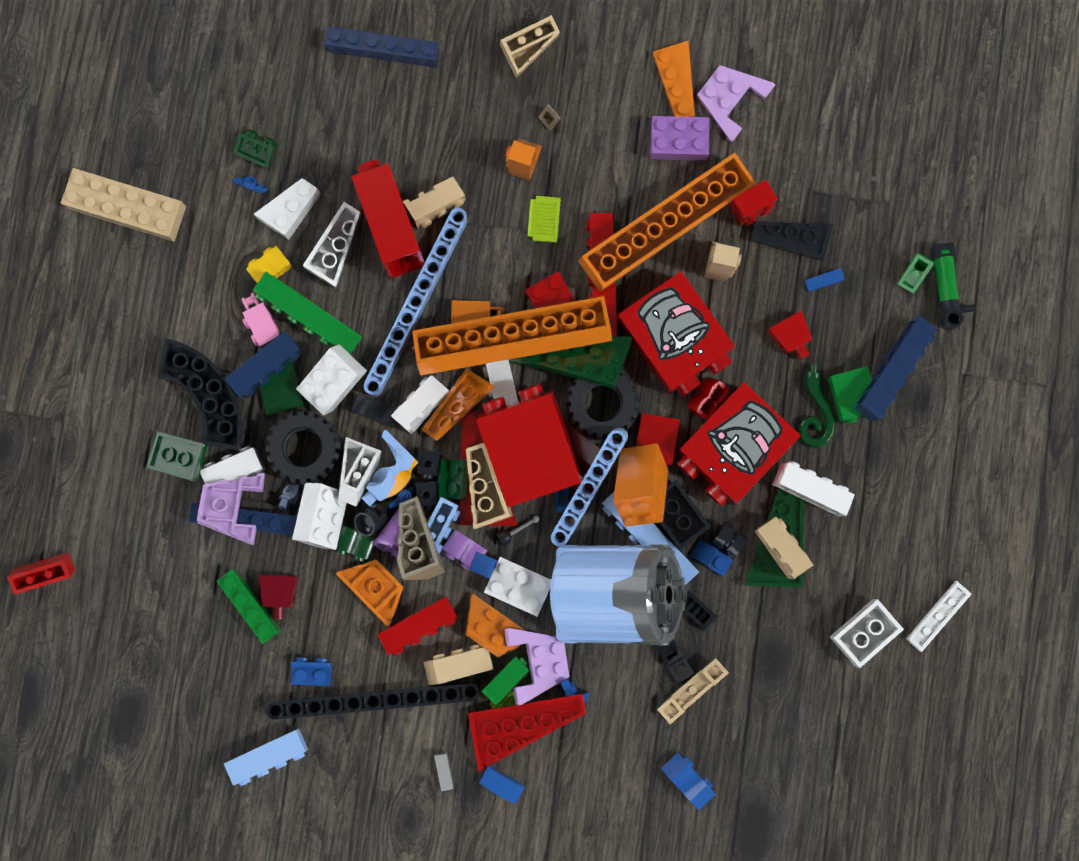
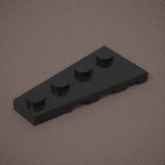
M755 221L750 241L823 261L833 224Z

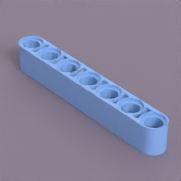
M615 428L608 435L551 535V541L554 545L564 546L571 538L628 439L625 429ZM615 433L620 434L623 438L622 442H616L613 435ZM610 450L613 454V458H606L604 456V451ZM601 467L603 474H596L594 468ZM586 483L592 484L593 487H594V490H593V491H588V490H586L585 484H586ZM578 499L582 500L584 507H578L575 501ZM566 516H572L575 523H568ZM557 532H562L565 535V539H559Z

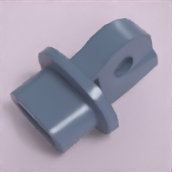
M289 484L283 489V495L279 496L280 503L278 505L281 511L288 513L290 507L295 505L302 488L300 485Z

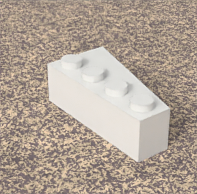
M343 202L303 265L305 270L335 289L337 288L360 219V211Z

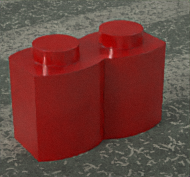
M707 378L700 385L698 393L690 398L686 408L695 416L708 419L716 411L717 405L726 398L729 388L719 380Z

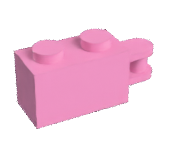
M251 293L250 297L242 298V302L247 309L243 312L245 318L242 320L246 328L252 330L254 335L251 338L256 346L259 345L263 349L281 333L267 306L263 302L259 303L258 299L254 297L255 294ZM253 303L256 304V306L252 308L249 307V305Z

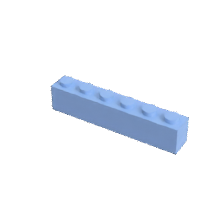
M614 492L602 503L604 505L602 510L609 517L613 515L617 519L616 525L622 531L626 529L631 534L629 538L635 545L638 543L640 545H669L675 552L682 577L685 579V585L699 573L654 524L625 527L613 502Z

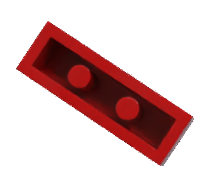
M69 552L13 569L7 578L16 595L70 578L76 569Z

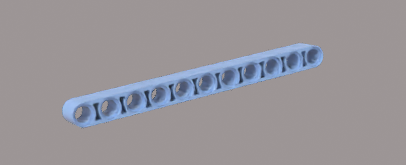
M455 208L450 212L365 380L364 389L370 396L375 397L382 393L467 224L466 212L461 208ZM456 215L464 217L461 222H455L453 219ZM452 231L455 233V236L452 239H447L445 234ZM445 248L447 252L445 255L439 256L437 255V250ZM431 265L438 266V270L434 273L429 272L428 268ZM424 281L430 283V286L425 290L420 288V284ZM419 298L421 304L416 307L412 306V300ZM411 315L413 317L412 321L407 324L404 323V316ZM397 332L404 333V338L402 340L398 341L394 339V336ZM388 349L395 350L396 353L393 357L389 358L386 356ZM380 366H386L387 371L385 374L380 375L377 373V369ZM371 383H378L376 391H369Z

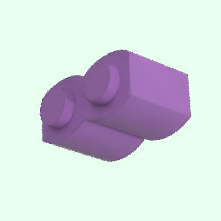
M457 530L453 531L442 548L446 551L444 553L445 556L453 561L457 558L462 562L460 565L470 571L469 567L476 552L484 555L488 552V550Z

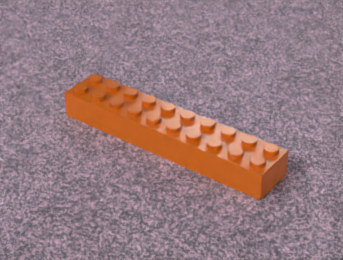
M733 153L581 256L578 262L598 291L601 292L730 204L733 198L754 187L756 182L736 153Z
M604 296L413 331L416 361L420 375L612 341Z

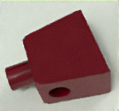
M259 575L263 607H272V619H284V607L291 608L294 606L299 576Z

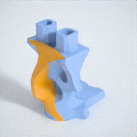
M387 430L383 432L382 438L390 447L396 464L392 467L381 468L372 476L366 487L369 491L362 497L369 506L377 499L382 501L399 493L409 482L412 469L418 464L414 457Z

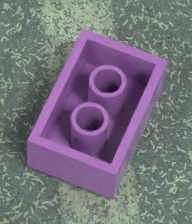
M652 116L650 159L707 160L709 155V117Z

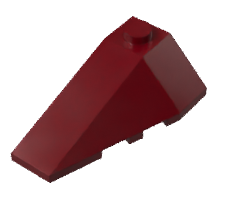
M563 420L584 479L600 448ZM604 452V456L608 459H611V457ZM616 461L612 465L604 481L617 467L618 463ZM601 467L594 468L596 474H603ZM586 483V484H585V488H586L588 491H593V490H594V487H593L592 484H590V483Z

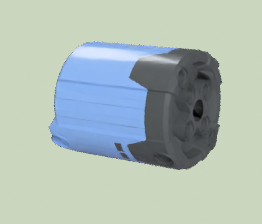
M564 545L556 550V564L551 579L550 600L552 615L556 625V638L561 643L669 645L675 638L682 612L685 611L687 591L675 552L669 545Z

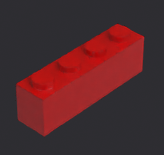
M445 597L377 635L387 654L393 653L396 656L405 651L404 646L408 644L414 646L422 642L421 637L427 634L428 637H431L439 632L437 628L443 625L447 628L456 623L455 618L458 616L448 597Z

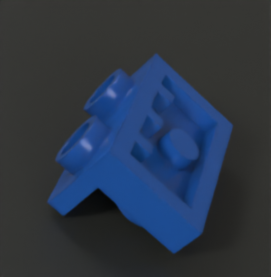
M296 657V661H291V685L331 686L332 662H327V658H316L315 661H308L307 657Z

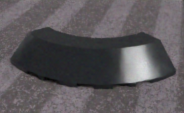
M165 338L157 376L177 383L193 398L202 416L203 444L240 451L242 442L241 413L233 389L226 382V377L202 353L188 345Z

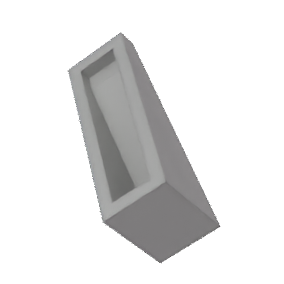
M447 752L435 754L441 791L454 789Z

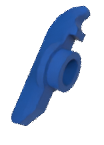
M251 176L245 179L237 177L232 180L233 183L258 193L267 191V187H264L261 183L257 184L256 179Z
M416 486L410 487L407 490H401L398 497L388 504V507L393 508L398 506L399 503L410 500L411 494H414V491L417 489Z

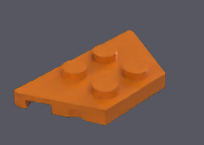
M377 559L336 573L387 627L391 625L404 587Z
M472 594L469 599L470 609L467 618L466 635L496 657H500L506 654L507 651L518 648L520 645L507 646L504 629L525 630Z

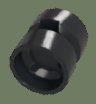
M374 504L355 516L354 526L359 534L371 536L386 526L390 520V514L383 505Z
M725 522L711 543L720 549L725 548V553L735 558L748 538L740 532L735 533V528Z

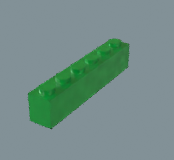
M267 271L253 289V292L256 293L254 297L263 303L265 300L271 303V308L279 314L282 311L286 313L289 321L294 324L299 322L304 326L303 330L310 335L317 334L320 337L319 341L326 346H329V344L333 346L340 344L351 355L362 339L361 335Z

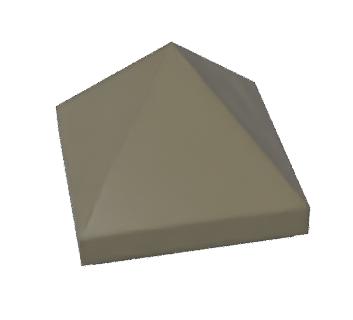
M549 104L538 116L550 131L561 119Z

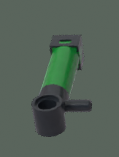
M954 242L935 244L930 248L932 261L935 262L941 309L940 324L943 329L948 331L962 325L964 321L962 313L976 311L974 304L960 306L953 258L956 255ZM948 316L955 318V324L949 322Z

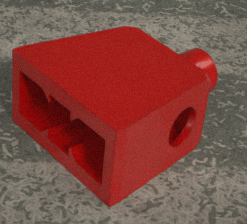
M802 311L783 320L767 331L786 355L795 351L800 360L810 355L805 344L809 343L812 337Z

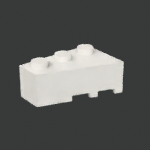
M302 178L254 213L259 221L289 240L321 194L318 188Z
M346 437L339 500L357 506L379 466L380 450Z

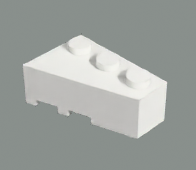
M432 375L429 378L426 376L420 382V387L416 391H412L406 398L407 400L391 415L411 435L449 393V390Z

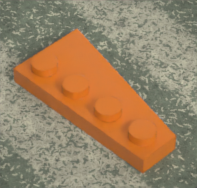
M688 40L653 52V57L674 117L695 116Z

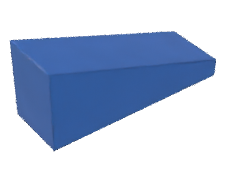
M839 268L805 280L808 292L840 283L845 278L842 269Z
M568 488L556 491L555 512L564 513L568 505Z

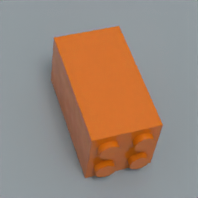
M658 444L623 448L620 452L613 502L625 527L663 522L668 467Z

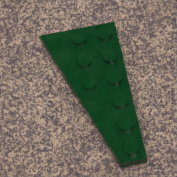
M632 336L612 337V341L509 359V361L615 388L632 343Z
M778 488L766 522L774 517H777V519L781 518L787 526V532L795 537L798 546L804 551V500ZM760 540L744 586L803 587V573L795 579H788Z

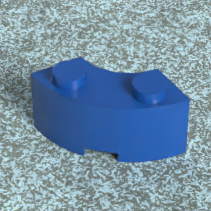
M677 753L661 769L688 800L700 810L716 795L711 789L713 785L706 777L702 779L692 768L694 764L687 756L683 758Z

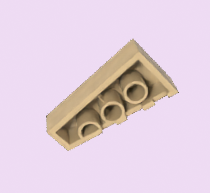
M712 241L704 278L727 282L729 277L732 278L741 262L740 248Z
M481 443L467 448L466 455L472 502L473 529L512 517L511 508H507L485 444Z

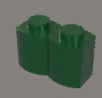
M342 525L335 552L346 555L347 552L354 555L353 559L364 562L365 559L370 560L375 547L376 537L363 536L357 530Z

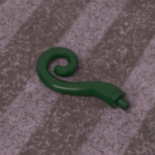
M810 365L809 372H805V386L809 396L824 416L825 430L818 438H812L807 434L806 428L810 424L814 425L817 432L822 430V422L815 416L804 418L798 427V433L801 435L799 437L800 440L811 448H820L826 445L833 437L835 431L833 411L820 391L821 373H817L818 365Z

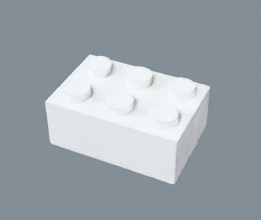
M339 344L331 347L297 387V390L324 416L332 412L367 370Z
M318 483L305 484L292 540L318 548L336 550L347 504L338 499V489Z
M500 557L484 593L538 617L550 590L551 579Z
M872 599L833 633L830 638L855 667L861 668L904 629L878 599Z

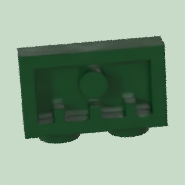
M247 129L239 133L233 154L269 168L274 152L279 148V144L275 143V140L270 137H261L256 131Z
M439 459L437 498L467 499V460Z

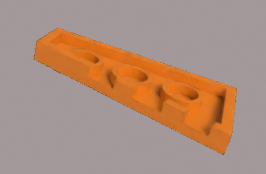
M466 368L421 430L438 441L481 401L494 386Z

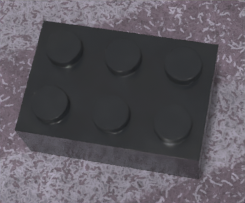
M677 480L667 486L663 522L658 524L673 545L680 550L711 526Z

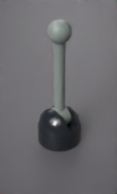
M535 515L530 521L511 532L507 530L499 531L496 533L500 544L503 547L508 545L513 534L532 523H538L540 518Z

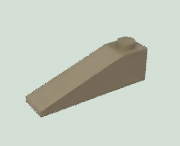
M415 497L399 503V552L397 563L402 579L427 580L445 573L419 498Z

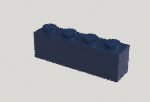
M284 331L227 376L225 380L241 399L244 397L249 398L255 393L254 389L259 385L262 387L270 381L269 377L274 373L276 375L285 369V365L288 362L296 361L300 357L302 350L291 336Z

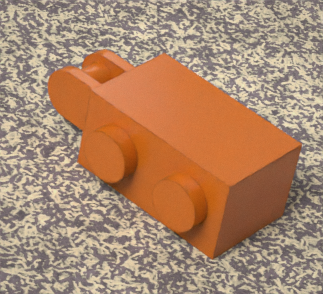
M452 300L451 324L490 317L491 312H496V316L503 315L506 308L491 307L490 301Z

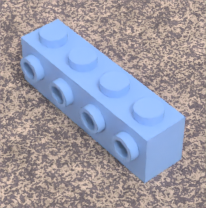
M442 497L428 521L439 554L443 548L440 545L443 538L447 539L452 530L449 528L452 521L456 522L461 513L458 510V505Z
M298 728L224 763V766L232 784L236 785L239 783L240 786L251 782L250 778L255 775L260 778L268 774V769L274 766L277 770L287 765L286 761L291 758L296 761L304 757V752L308 748Z

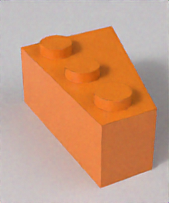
M522 139L514 140L512 146H508L505 155L507 157L506 167H508L509 174L530 181L542 146Z

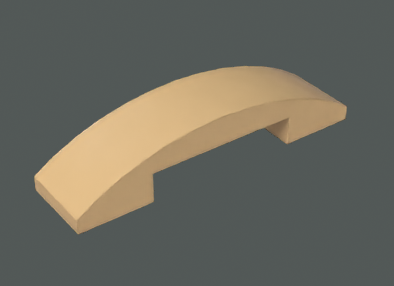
M716 658L713 659L675 691L657 710L669 724L673 723L690 705L713 685L715 686L729 672Z

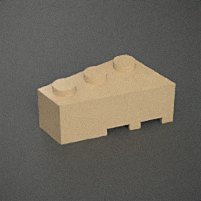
M552 15L500 41V46L516 78L558 38L560 32Z
M451 177L433 186V189L425 194L424 192L419 193V198L411 202L407 199L403 203L417 229L421 227L424 229L431 225L432 220L437 217L440 219L446 216L450 209L461 207L466 198L454 177Z
M774 517L756 529L755 533L788 579H795L812 567L813 564L807 554L798 546L795 537L787 532V526L782 519Z
M479 644L470 646L468 651L463 652V649L451 651L452 655L445 656L443 653L433 656V660L423 662L429 685L440 684L493 669L489 651Z

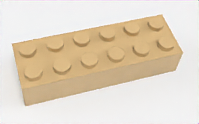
M75 168L72 169L61 204L69 210L173 242L177 236L186 209L182 201Z

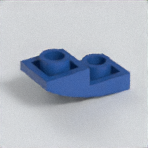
M493 766L487 767L479 784L514 804L517 803L525 788L511 776L506 777Z

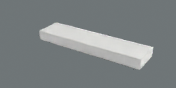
M955 581L906 637V640L922 652L970 597L971 593L958 581Z

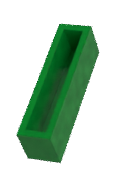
M237 569L230 570L217 580V583L262 644L267 643L282 632Z

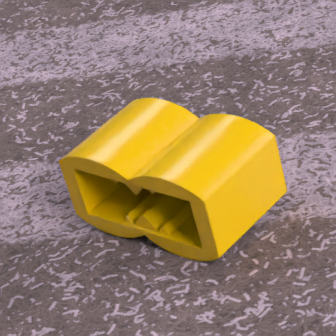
M275 246L274 248H267L261 258L251 260L246 270L258 283L266 271L278 278L288 271L292 265L278 247Z

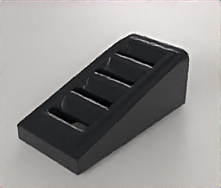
M688 590L686 602L690 598L693 601L685 608L684 612L706 632L719 617ZM696 603H698L699 606L693 611V613H690L689 611L695 606ZM704 609L703 614L697 619L695 616ZM708 614H710L711 617L704 624H702L701 622L704 620V618Z

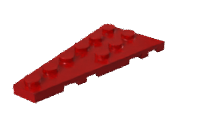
M583 693L528 702L522 705H510L469 712L468 716L478 772L585 715L586 707Z

